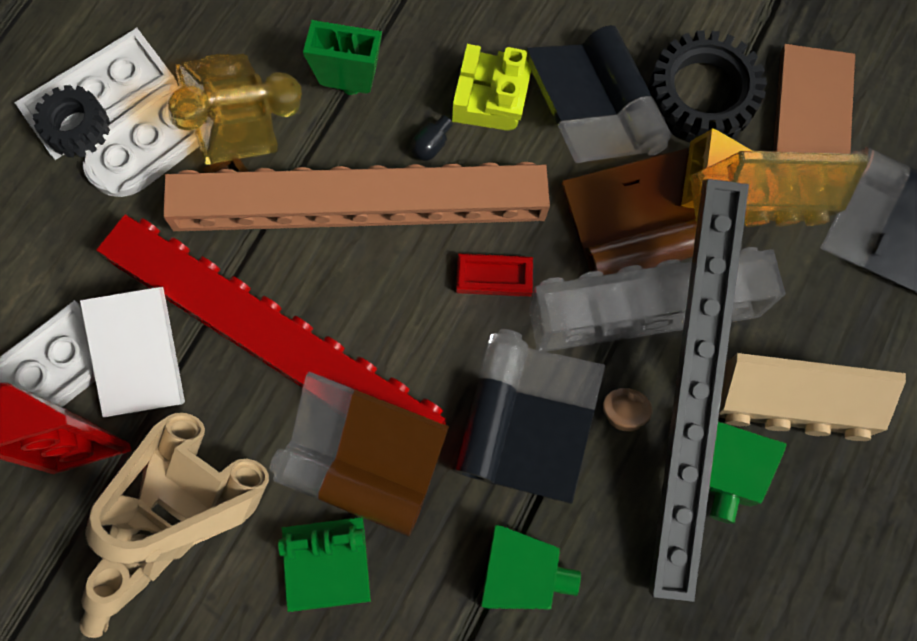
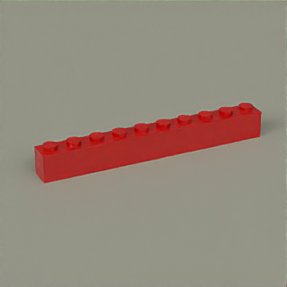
M125 214L96 249L110 264L147 288L163 287L167 301L342 415L347 416L352 394L357 390L446 425L445 418L441 416L443 410L435 403L426 398L419 402L409 396L410 389L402 382L393 377H390L388 381L375 374L377 368L360 356L356 360L351 359L343 353L345 348L339 342L329 336H325L323 340L311 333L313 327L306 321L295 315L290 320L279 313L282 308L276 302L264 295L260 300L249 293L251 288L235 276H231L229 280L218 274L220 268L203 256L196 260L188 254L190 249L174 237H171L168 241L158 235L160 230L146 219L141 218L137 222Z

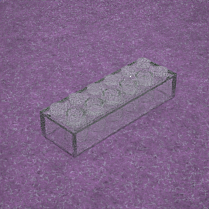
M757 247L741 249L731 322L760 318L786 295L773 249L758 251ZM671 259L659 263L654 268L642 269L640 265H633L620 269L616 274L603 275L602 272L595 271L583 274L577 280L564 281L563 278L557 277L542 281L539 286H535L529 308L537 353L683 330L692 262L681 263L679 259Z

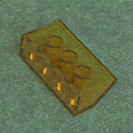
M739 151L690 176L696 222L698 220L702 181L715 179L749 184L745 213L746 227L764 225L769 223V221H775L776 226L793 225L800 221H805L806 226L830 222L829 216L846 210L869 163L868 154Z

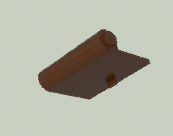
M688 148L562 181L563 190L588 271L594 283L608 281L693 257L699 209L681 206L689 155Z

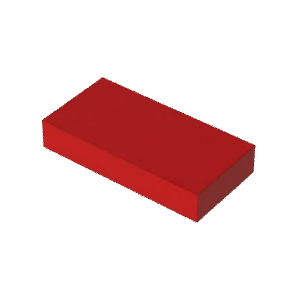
M458 254L457 294L532 296L533 257Z

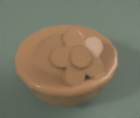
M620 388L611 391L605 397L603 412L609 423L616 429L634 431L650 420L652 406L647 397L639 391L630 388Z

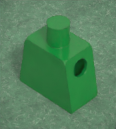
M311 20L303 54L319 84L324 87L342 89L348 95H355L359 92L370 93L378 62L382 31Z
M718 422L709 494L714 495V500L709 517L724 523L734 524L739 504L749 507L761 504L785 452L787 443Z
M495 525L481 607L491 609H551L554 592L572 596L578 595L581 571L558 566L560 548L503 526Z

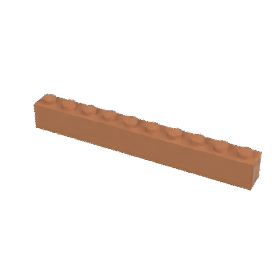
M521 162L515 166H499L496 163H484L475 167L446 164L442 167L425 168L422 165L414 164L405 168L394 169L375 165L367 169L353 170L348 167L337 166L330 170H312L306 167H299L292 171H275L269 168H260L254 172H237L231 169H221L216 173H199L193 170H183L178 174H165L164 218L173 231L545 221L550 208L547 165H536L532 162Z

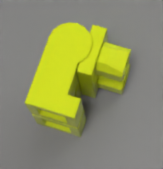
M467 44L453 101L452 122L501 130L515 129L522 117L531 75V69L526 60L527 52L507 47L505 52L498 51V55L495 56L482 53L480 46Z

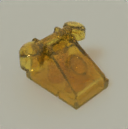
M213 54L205 56L200 60L186 61L176 65V76L180 88L170 96L168 101L169 120L172 125L182 130H194L204 163L208 165L236 158L241 159L277 152L278 143L273 130L272 113L283 117L295 115L300 108L302 88L295 78L281 72L271 74L266 78L265 83L262 84L259 74H256L245 54Z

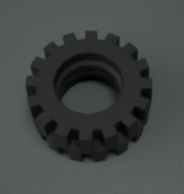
M64 85V90L62 91L58 87L52 89L54 94L51 96L47 93L41 97L44 100L43 104L37 102L35 106L39 113L33 114V120L36 123L34 127L41 138L56 153L60 155L64 153L70 158H74L75 153L79 157L86 156L85 151L90 150L93 153L97 150L95 147L97 143L104 144L106 140L103 134L109 135L110 129L107 124H110V120L103 106L89 90L86 92L80 86L74 89L71 85ZM85 113L82 122L77 127L68 131H60L61 123L71 114Z

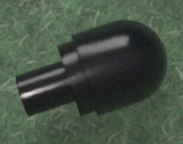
M442 115L435 124L428 123L424 125L411 140L410 148L412 154L422 161L433 159L445 146L447 141L445 134L453 126L452 121L447 116Z

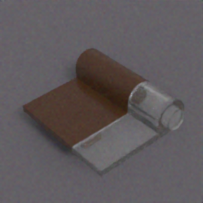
M309 372L305 378L291 441L284 450L279 448L276 451L269 470L274 472L273 481L409 537L422 509L449 426Z

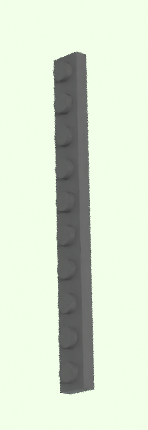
M715 179L702 181L649 593L656 598L692 602L695 600L749 184Z

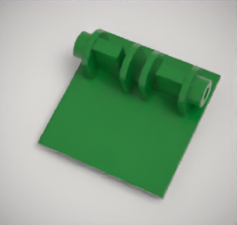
M362 517L282 527V539H279L278 547L280 556H284L287 612L371 602L364 519Z

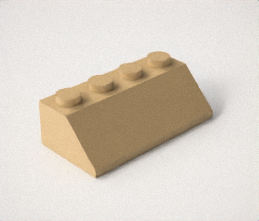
M737 353L725 365L719 418H724L725 424L732 426H749L750 422L764 423L765 429L772 431H789L790 427L805 428V434L812 436H829L831 432L845 433V439L869 441L872 435L888 429L906 382V373Z

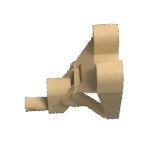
M174 413L154 425L92 506L85 534L88 545L103 559L89 576L84 589L81 603L85 612L79 625L81 633L89 638L102 636L103 631L106 632L108 629L110 617L141 592L151 580L154 581L173 559L181 558L193 545L241 525L256 510L268 484L269 474L267 469L255 460L238 459L220 473L196 456L205 428L203 423L191 414ZM143 469L139 499L122 495ZM157 503L181 522L172 526L154 513L152 509ZM102 525H112L110 534L104 530ZM140 530L150 531L154 534L148 536L137 533Z

